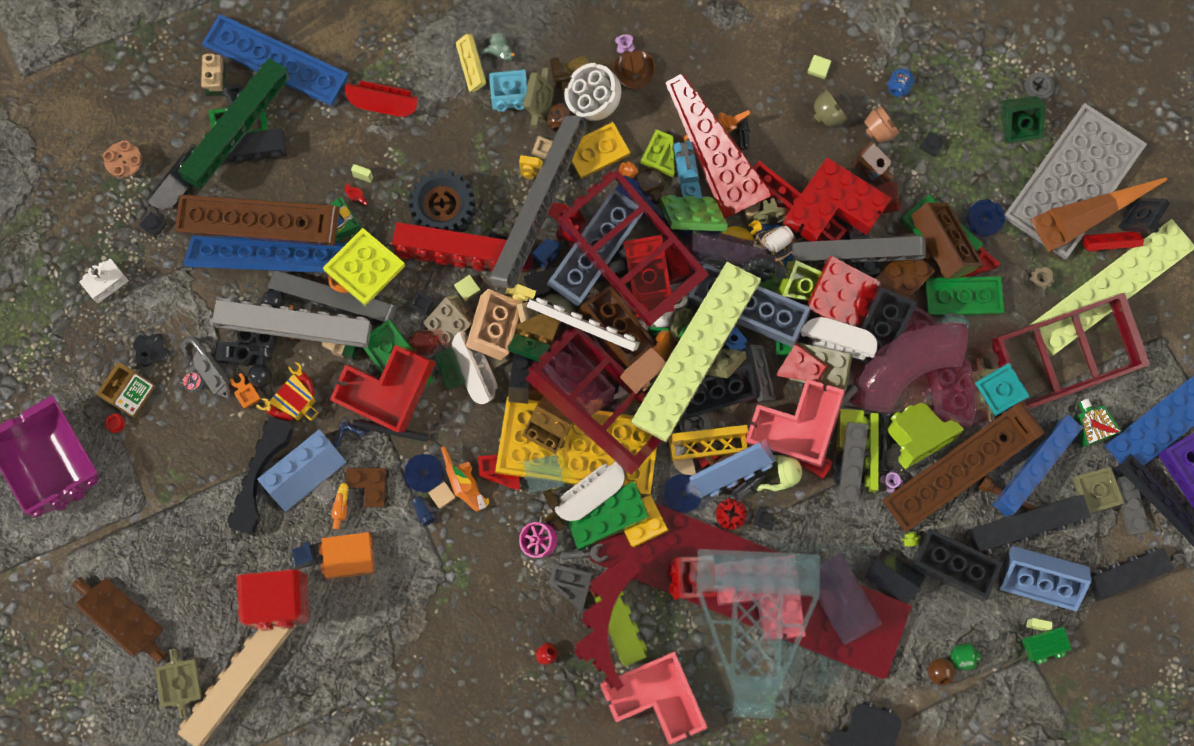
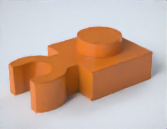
M240 373V383H235L233 379H230V383L238 389L234 394L243 409L246 410L261 401L251 383L246 385V378Z

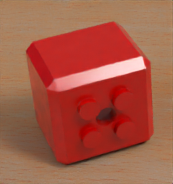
M299 569L237 576L239 621L244 625L261 631L274 630L273 627L291 629L294 628V625L306 624L310 619L308 577Z

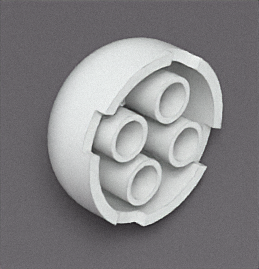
M590 63L578 68L571 75L572 79L568 88H565V101L573 113L586 118L588 121H598L608 117L615 111L621 99V85L617 76L610 69L603 65Z

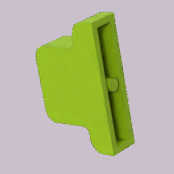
M919 403L915 406L910 405L902 413L900 411L891 417L893 422L888 427L889 434L901 446V454L898 460L905 470L955 441L964 430L956 421L942 422L924 403Z

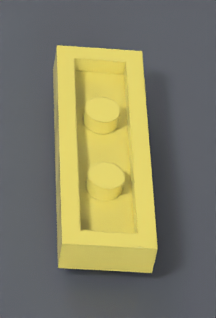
M466 34L456 42L469 92H476L486 85L473 35Z
M517 284L512 289L507 288L505 295L523 302L533 299L536 291Z

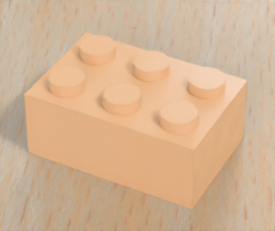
M487 289L480 296L466 347L498 360L509 354L508 345L513 339L519 318L517 304L522 302Z

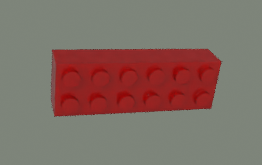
M396 222L392 245L396 255L401 259L415 258L425 263L434 261L436 264L443 266L452 264L462 269L471 267L475 271L489 270L493 272L507 240Z

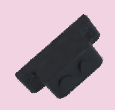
M863 701L862 704L854 705L851 708L845 731L834 728V731L827 734L824 745L895 746L901 720L899 716L893 714L894 710L882 707V710L874 708L875 704Z

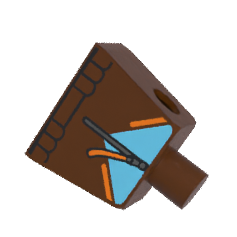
M872 141L860 150L849 163L871 181H875L880 177L884 182L888 183L895 176L887 169L892 163L891 160Z

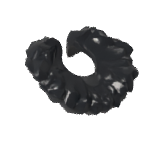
M764 253L750 257L743 267V270L760 278L761 282L772 279L773 271H775L778 279H787L791 274V271L783 266L780 261H776L773 256Z

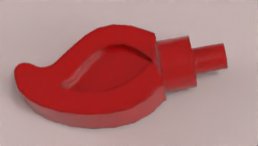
M348 183L345 185V192L351 201L359 202L365 206L368 205L359 188L350 187Z

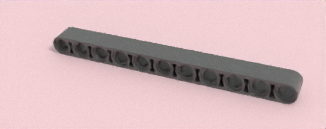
M570 115L564 117L491 274V284L493 286L512 289L515 286L586 131V118Z

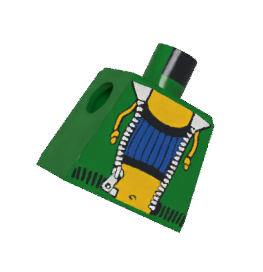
M341 196L331 204L340 207L335 242L352 236L361 230L360 224Z

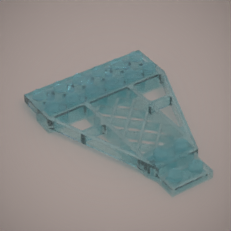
M698 549L696 591L733 693V717L775 719V698L819 598L820 555ZM703 591L732 593V619L730 621L711 620L702 594ZM738 593H745L737 600ZM750 594L765 595L757 602ZM746 595L754 603L747 612L738 603ZM770 595H777V602ZM783 595L810 596L813 598L802 624L783 623ZM766 596L775 604L768 612L759 605ZM737 606H738V607L740 608V610L744 613V615L741 616L738 620H737ZM756 606L764 614L757 622L748 614ZM775 608L776 622L769 615ZM745 616L754 624L747 632L738 624ZM765 617L774 624L767 633L758 625ZM713 624H728L731 626L730 664L726 662ZM738 627L744 635H742L736 641V633ZM755 627L764 635L756 643L748 635ZM775 628L776 643L768 636ZM782 628H800L783 667L781 666ZM745 636L753 644L746 653L737 644ZM765 637L774 645L766 654L758 646ZM736 647L743 654L737 661ZM755 647L763 655L757 663H754L747 655ZM776 648L774 663L768 655ZM744 657L753 665L746 673L737 666ZM765 658L773 665V668L766 674L757 666ZM735 668H736L742 675H735ZM756 668L762 676H750L748 674ZM775 669V677L768 676Z

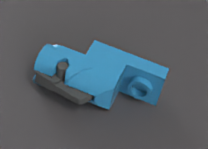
M678 142L673 147L682 197L693 196L695 198H702L692 142Z

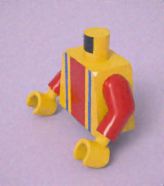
M295 362L298 368L294 371L290 367L288 369L291 373L296 374V376L292 375L270 401L260 398L265 402L264 407L256 405V407L260 410H266V413L272 417L283 421H292L294 419L299 421L303 416L312 421L318 415V411L312 407L316 402L314 399L315 389L312 380L303 370L301 371L300 364Z

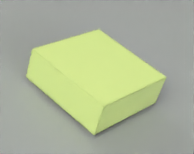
M814 55L808 74L825 79L831 61Z
M356 164L353 165L351 171L354 177L369 183L372 182L373 175L371 170Z
M470 275L454 284V287L464 301L481 292Z
M1032 618L1027 620V627L1048 631L1052 629L1053 622Z

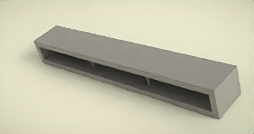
M231 299L216 300L212 323L216 328L368 348L372 329L370 321L364 317L352 319L343 314L329 316L330 314L326 312L315 314L305 309L293 311L291 308L284 306L278 309L272 308L268 304L256 306L247 301L234 303Z

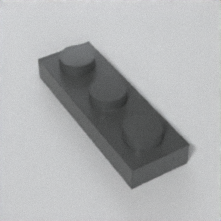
M749 345L745 349L747 359L752 366L758 397L757 401H775L776 398L763 345Z
M1126 476L1115 478L1124 502L1120 506L1128 536L1150 532L1139 490Z

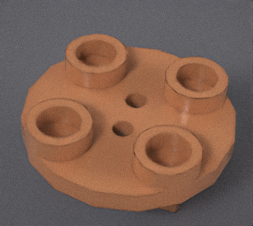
M126 140L113 144L103 154L106 170L118 178H127L134 175L142 164V156L139 149Z

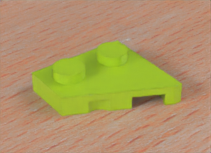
M656 129L641 159V164L656 168L660 172L674 177L673 136Z

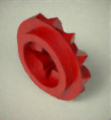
M726 499L718 505L716 519L723 528L735 530L745 523L747 510L740 501ZM734 506V513L738 516H733L729 522V515L726 514V511H730Z

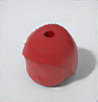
M544 643L538 647L535 652L538 663L541 665L551 664L557 658L558 649L551 643Z

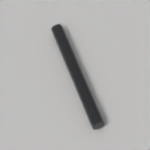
M355 419L352 422V426L356 428L424 442L429 440V434L409 430L397 433L380 424Z

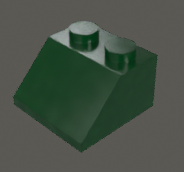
M1038 96L1001 101V122L1007 143L1043 138L1045 103Z

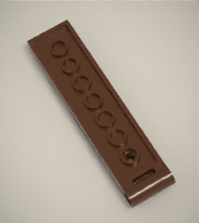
M180 195L174 231L184 234L248 238L258 241L334 246L340 207L334 205Z
M1021 401L887 496L882 502L903 531L907 532L1040 437L1045 431ZM1000 435L1005 437V441L1000 440Z

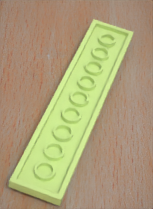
M1171 219L1161 226L1157 233L1153 232L1145 238L1143 246L1129 250L1031 324L1125 292L1128 300L1193 251L1194 244ZM1109 303L1078 314L1084 332L1112 312ZM1071 317L1039 328L1047 352L1051 357L1078 337Z
M726 262L632 419L631 423L667 442L760 284V278Z

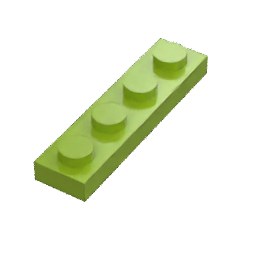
M870 413L867 417L868 429L865 446L867 457L864 458V468H867V476L864 477V487H867V493H876L878 491L879 413Z

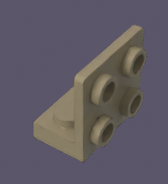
M457 295L444 298L424 321V325L448 349L452 347L453 339L457 333L466 332L468 329H471L475 315Z

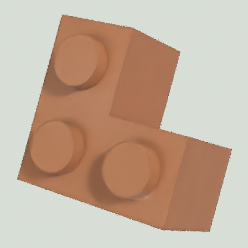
M651 347L627 368L620 378L635 394L640 390L644 392L656 381L666 362Z

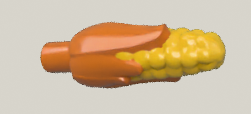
M346 483L340 484L335 503L333 504L331 517L334 519L332 529L340 530L341 521L347 517L348 485Z

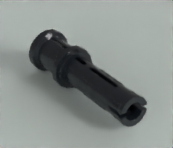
M879 413L878 472H889L891 435L888 432V427L892 423L891 417L894 415L892 413Z

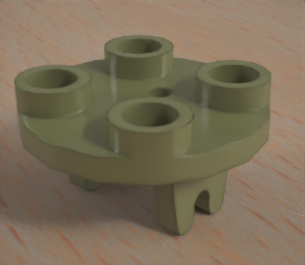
M771 198L770 204L765 199L763 200V211L757 213L753 219L765 224H783L785 216L790 209L777 207L774 198Z
M688 308L677 309L671 318V334L677 343L681 339L679 337L680 332L695 316Z

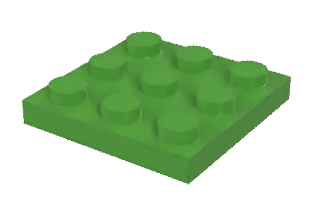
M674 195L660 197V205L670 229L727 230L728 224L716 200L712 197L695 198L693 196L676 197Z

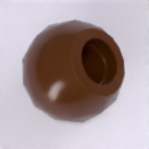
M945 658L932 660L927 669L928 677L938 686L950 684L956 675L955 666L950 660Z

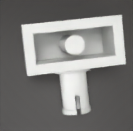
M109 259L100 263L99 266H92L94 270L89 268L88 273L79 282L92 299L99 304L129 280L119 267Z

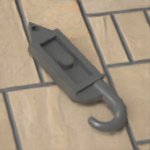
M191 336L184 339L182 343L184 355H188L187 345L191 343L197 350L193 358V365L213 394L231 398L230 381L210 352L205 350L197 338Z

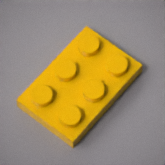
M612 122L583 136L571 162L580 179H583L630 156V151Z

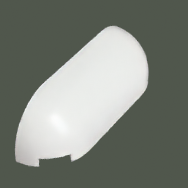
M818 317L811 319L801 330L803 337L807 335L813 340L812 344L853 353L852 357L865 360V357L869 356L873 358L877 350V341L869 331L828 318Z
M459 332L453 339L452 348L465 379L466 388L475 402L479 404L488 403L495 398V392L498 389L495 377L485 355L466 347L469 336L466 335V332Z
M617 462L610 466L604 464L560 497L562 502L559 504L560 507H555L556 513L562 519L568 521L583 518L621 488L624 482L623 468Z

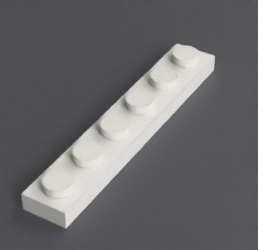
M539 297L530 299L527 307L629 350L635 351L638 349L640 342L635 341L636 337L632 335H620L615 328L609 326L607 328L601 327L598 321L589 319V321L584 320L581 314L576 312L567 313L564 311V307L556 304L553 307L547 304V300Z

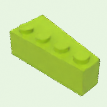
M797 260L788 261L786 268L791 271V274L787 279H781L776 293L791 300L808 302L822 272Z
M621 592L612 611L609 635H611V640L622 665L626 667L646 658L644 652L647 651L644 641L639 640L636 633L639 632L635 621L631 622L629 615L632 613L628 604H623L621 596H624V594ZM599 596L595 598L596 602L600 600Z

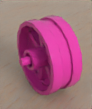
M532 522L527 524L522 529L519 537L522 551L526 555L535 558L549 556L557 546L556 531L547 523ZM537 525L543 526L539 534L536 529ZM531 529H532L533 534H534V535H532V536L528 535V533H529V531H530ZM546 530L549 533V536L547 537L544 536ZM527 538L530 539L531 542L529 545L527 544ZM547 540H550L549 546L545 544ZM534 545H536L535 554L530 550ZM540 545L546 550L543 554H540Z

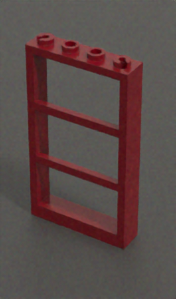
M617 169L613 173L611 171L602 178L604 181L599 185L595 183L588 189L589 193L585 197L579 196L573 202L575 205L572 208H565L559 214L560 218L557 223L642 321L650 327L708 277L709 274ZM616 180L639 207L591 247L570 223L568 218L611 182ZM644 212L667 240L620 280L597 254V251ZM672 245L696 273L653 310L648 312L625 284Z
M1125 292L992 338V350L997 354L999 359L998 367L1001 368L1008 363L1012 366L1003 341L1030 331L1034 335L1053 392L1026 402L1022 400L1027 409L1150 365ZM1109 303L1131 364L1099 375L1078 314ZM1071 317L1092 378L1060 389L1039 328Z
M577 327L572 331L568 329L561 337L563 340L561 342L557 340L550 347L552 351L550 353L546 351L539 358L541 362L539 364L534 362L528 369L530 374L526 377V380L625 471L632 475L663 440L652 435L634 456L607 429L634 400L642 404L648 394V390L644 392L640 390L635 394L620 378L625 371L623 367L581 329ZM572 341L598 366L568 396L541 370ZM604 370L630 396L601 426L574 399Z

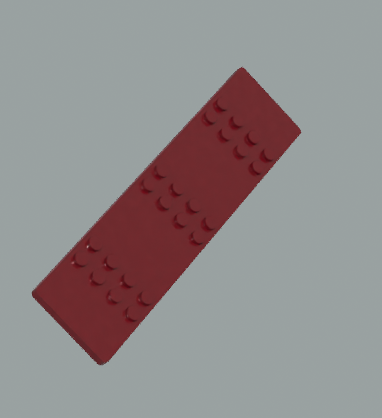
M655 503L666 525L667 532L632 548L625 531H621L595 544L605 546L598 549L597 556L599 558L608 556L607 561L597 563L591 556L590 561L608 569L625 555L630 554L641 569L632 579L670 594L669 586L672 583V575L668 574L667 568L671 559L713 557V564L715 565L716 563L783 557L787 555ZM795 559L805 636L784 639L785 634H783L782 640L876 678L886 679L911 606ZM717 593L716 597L683 599L761 631L758 602L718 606Z

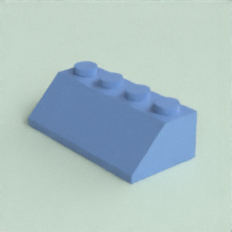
M319 429L259 477L258 481L280 507L287 512L347 462Z
M766 439L689 478L703 496L709 494L712 497L721 492L720 488L724 486L730 488L738 484L737 480L742 477L747 480L755 476L754 471L761 469L763 472L773 467L772 463L776 459Z
M1012 546L1005 561L1000 590L1077 611L1091 583L1090 568Z

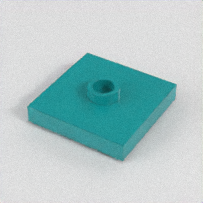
M1010 363L975 382L995 416L1030 396Z

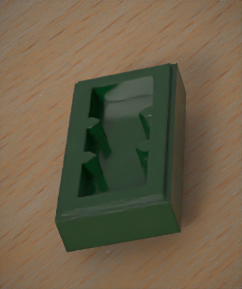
M516 333L508 345V351L541 362L539 358L546 351L550 353L551 345L520 336Z
M452 347L434 354L447 390L466 383Z

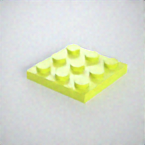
M362 228L323 267V270L366 306L405 267V263Z

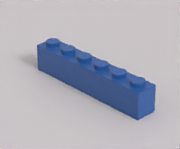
M1069 415L1060 419L992 505L1006 517L1014 514L1083 427Z

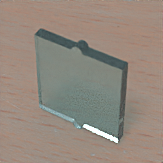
M557 455L523 462L526 473L525 480L528 482L530 493L564 487L561 475L562 469L559 466Z

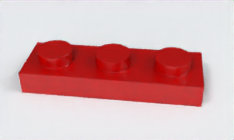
M1117 232L1083 235L1081 242L1087 251L1096 252L1103 249H1132L1143 246L1144 239L1139 232Z

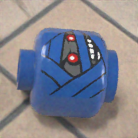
M908 69L895 70L887 83L889 92L896 97L905 96L910 92L915 79Z

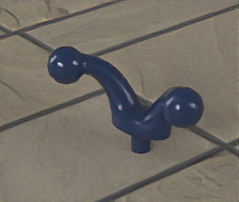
M342 422V426L339 427L337 440L333 442V446L335 448L340 446L342 436L347 430L355 432L362 437L366 435V430H358L350 423Z

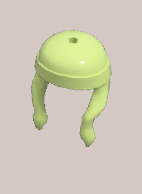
M774 455L778 463V473L781 482L778 485L760 484L755 487V491H762L764 489L779 491L793 487L801 480V464L792 456Z

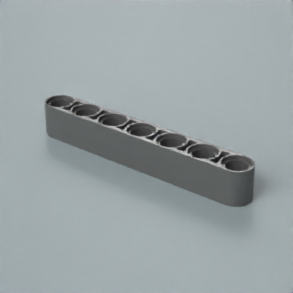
M921 236L798 242L792 244L793 261L797 260L806 265L826 264L829 256H833L844 263L918 260L926 258L925 237Z
M273 271L267 287L269 291H278L283 296L350 316L364 317L368 321L381 325L388 319L393 321L397 307L375 299H372L364 306L350 293L338 292L330 286L279 271Z

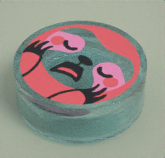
M189 372L183 377L182 384L188 391L196 392L201 389L203 379L198 373Z

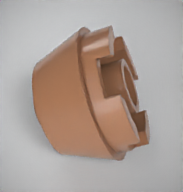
M881 106L876 110L873 109L864 121L868 127L866 132L871 139L875 137L878 143L893 140L899 134L898 129Z

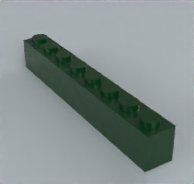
M270 58L260 66L259 71L254 77L249 79L247 86L238 93L237 98L226 108L222 117L216 120L210 132L204 135L202 142L192 150L189 158L180 165L178 171L185 181L200 190L205 186L290 79L287 68Z

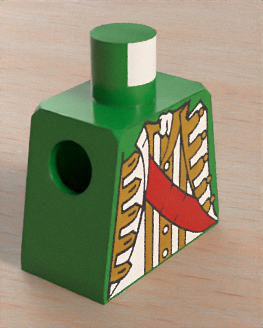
M1090 399L1078 403L1082 413L1074 417V420L1083 427L1078 433L1081 448L1121 432L1105 406L1093 408Z

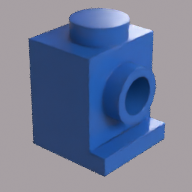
M547 237L532 253L533 259L545 269L549 267V262L553 263L558 258L561 245L556 240H550Z
M736 325L723 347L729 350L743 351L746 348L747 339L738 330ZM735 336L737 341H732L731 337Z

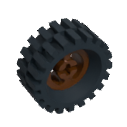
M438 169L439 174H434L432 170L428 172L429 177L426 178L424 174L420 176L421 182H414V190L410 189V199H408L409 210L414 224L460 232L463 229L466 232L469 229L468 223L472 225L474 221L473 215L476 216L474 193L472 187L470 188L469 182L466 179L463 181V177L459 173L454 176V171L448 170V174H444L443 169ZM448 197L456 202V208L453 212ZM433 201L435 205V211L438 216L432 214L430 211V205Z

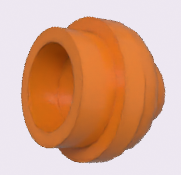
M628 161L622 163L619 172L626 180L633 179L639 173L634 163Z

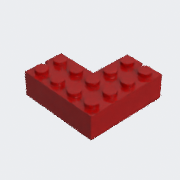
M827 157L785 216L783 224L796 233L799 231L801 224L804 225L800 235L810 242H815L836 215L865 235H868L886 209L891 198Z
M395 345L381 378L354 365H345L338 381L348 382V384H337L330 400L397 433L405 432L436 362L408 348Z

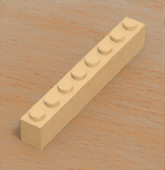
M273 627L274 630H258L254 636L251 635L245 641V647L241 653L237 652L233 656L230 667L228 669L225 668L218 676L220 680L216 685H211L206 691L205 695L207 696L205 699L195 705L192 710L194 713L189 719L186 718L179 726L181 730L178 734L193 746H203L294 628L281 629V627Z

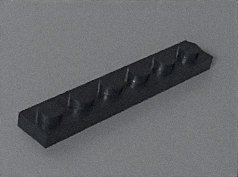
M1132 454L1127 455L1117 468L1194 547V519Z

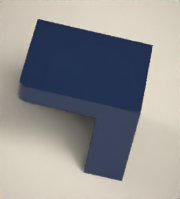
M305 542L303 546L291 549L295 561L293 564L297 569L317 563L311 543Z

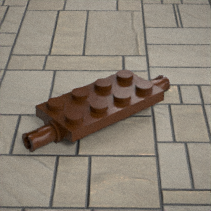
M926 245V258L892 261L875 279L880 281V283L882 282L913 295L935 272L926 263L931 258L932 252L928 245Z
M82 577L78 578L79 581L75 580L72 587L83 595L76 602V607L132 658L143 652L144 654L147 653L157 664H160L167 657V654L155 644L156 638L163 633L164 629L108 578H105L93 588Z

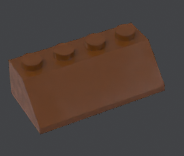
M927 202L911 215L915 227L925 237L926 245L931 250L933 259L937 261L941 268L940 271L946 279H957L984 266L948 203Z
M611 285L583 303L576 312L581 314L584 320L589 321V319L600 322L599 326L607 328L609 326L617 329V333L620 335L629 334L636 337L635 341L640 342L637 350L632 351L593 335L606 353L625 370L651 347L653 348V346L657 345Z

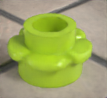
M916 532L905 533V537L901 540L904 541V546H916L920 544L919 539L921 537Z

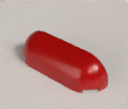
M360 81V84L352 85L348 83L345 85V93L348 100L360 109L405 117L412 114L417 107L418 97H414L411 95L412 91L368 81Z

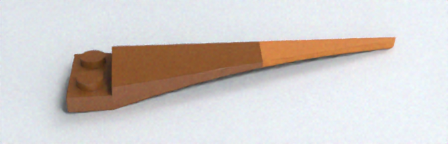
M1167 178L1053 208L1033 217L1030 221L1049 253L1068 244L1131 202L1164 183Z

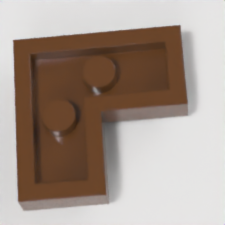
M346 468V484L348 489H365L364 507L385 508L386 469Z

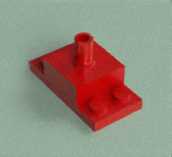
M662 235L624 241L629 272L663 244ZM665 251L630 280L632 294L648 312L653 310L671 294ZM673 306L671 309H669L667 312H672V311H674V306Z

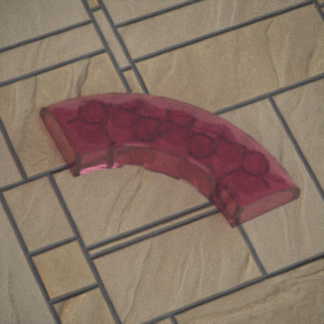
M915 306L897 343V347L911 355L923 369L931 389V410L942 422L955 421L962 428L973 426L976 413V385L973 382V371L969 360H966L961 345L945 329L946 327L934 320L932 315Z
M945 322L932 326L925 325L922 326L923 328L908 331L898 336V339L889 345L886 344L876 353L871 362L867 363L864 367L865 370L855 384L858 391L850 398V401L863 409L892 413L902 391L919 376L938 368L962 367L968 343L966 323Z

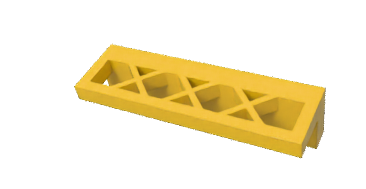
M747 425L671 434L668 438L672 461L736 454L748 448L745 442L748 427ZM741 438L742 448H735L729 443L732 439ZM719 440L725 445L724 448L719 451L711 446L714 441ZM695 443H701L706 449L704 452L698 453L692 447ZM682 445L687 451L684 455L676 456L674 446Z

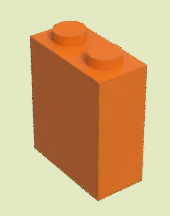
M369 532L321 538L322 544H319L320 556L323 555L324 562L321 563V573L325 575L326 579L375 574L372 536Z

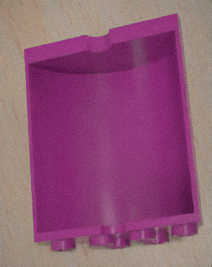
M53 395L23 411L20 416L0 424V471L25 515L37 518L54 510L61 511L68 507V503L84 498L86 496L85 492L98 483L99 474Z

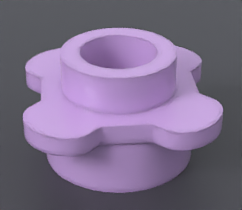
M631 35L617 37L615 39L618 45L617 51L619 53L634 51L633 37Z
M890 470L889 474L883 475L880 478V482L886 486V491L889 493L894 492L895 488L903 485V480L900 479L895 470Z

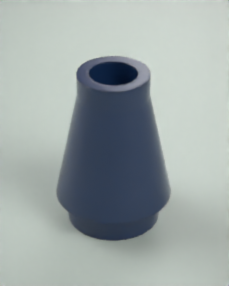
M422 496L412 500L419 523H422L423 526H428L436 521V512L427 504Z

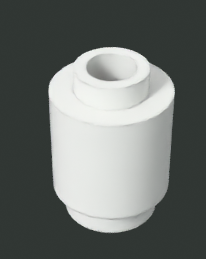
M787 226L780 227L765 238V245L769 251L777 253L792 242L794 235Z

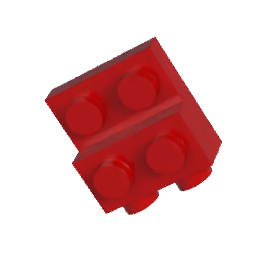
M682 557L670 560L667 568L668 574L672 575L669 591L673 595L674 600L716 597L713 557Z

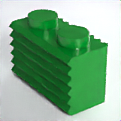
M1064 627L1022 639L1029 662L1036 661V664L1047 662V657L1053 655L1055 659L1067 656L1066 651L1072 650Z

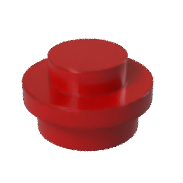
M119 414L108 416L105 421L106 429L111 433L121 432L125 427V419Z

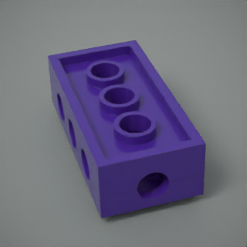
M1194 433L1158 453V456L1194 508Z

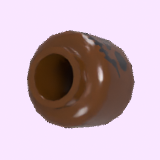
M556 103L547 111L548 127L552 131L558 132L564 117L567 115L571 116L570 109L562 103Z

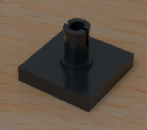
M1138 198L1134 201L1118 227L1122 231L1157 233L1161 228L1158 222L1167 210L1170 202L1167 199Z

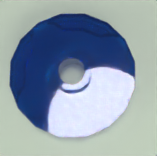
M988 199L979 200L969 209L967 222L971 230L977 235L984 237L993 236L1003 227L1005 213L998 203ZM982 217H987L988 221H984Z
M419 454L408 461L405 466L404 476L406 482L413 490L427 493L440 485L444 472L437 458L430 454ZM421 470H427L425 476H421L420 472Z
M678 474L672 477L664 489V499L668 507L679 513H689L695 510L702 500L703 495L689 478L691 475ZM685 491L687 496L681 497L679 493Z

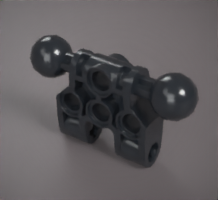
M270 290L263 294L261 304H268L272 308L280 309L281 306L285 305V299L280 292ZM237 331L238 340L236 342H218L215 361L247 367L257 359L256 365L251 367L248 372V381L253 387H266L272 379V372L267 366L268 360L273 359L277 336L270 335V340L263 343V337L268 334ZM251 333V338L244 340L245 334ZM244 351H248V356L241 359V354Z

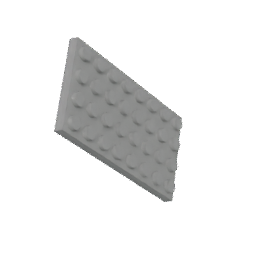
M1084 103L1003 218L1043 244L1030 221L1033 217L1053 208L1114 192L1147 144ZM1084 233L1063 247L1053 250V252L1066 260Z

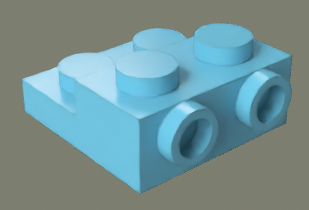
M526 71L489 73L492 109H497L500 112L505 111L507 108L524 109V98L527 93Z

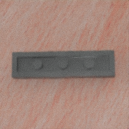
M847 422L838 500L859 502L868 424Z

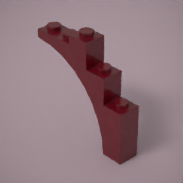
M630 554L625 555L589 582L591 585L589 590L595 598L599 596L600 600L581 613L584 617L581 621L587 629L592 628L593 631L574 644L576 647L574 653L579 660L584 659L588 662L594 658L595 661L592 662L598 672L603 671L607 676L604 679L610 689L615 687L617 691L624 687L615 671L610 656L608 642L609 623L620 593L628 582L641 571Z

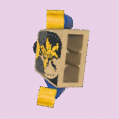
M754 220L748 225L754 228L751 231L752 235L758 232L755 240L762 253L773 256L776 261H780L785 267L788 261H793L792 244L804 239L800 235V230L797 233L792 232L794 235L792 242L775 253L767 249L765 238L778 228H783L784 226L760 223L758 220Z

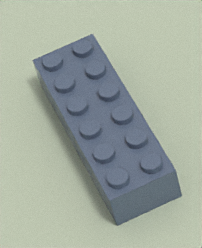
M613 188L581 235L592 247L639 206ZM642 214L597 251V254L607 265ZM575 243L548 281L547 286L579 307L601 275V272Z
M705 263L702 267L709 276L690 291L688 296L689 303L697 307L701 306L722 271ZM758 286L736 324L794 347L809 317L810 307Z

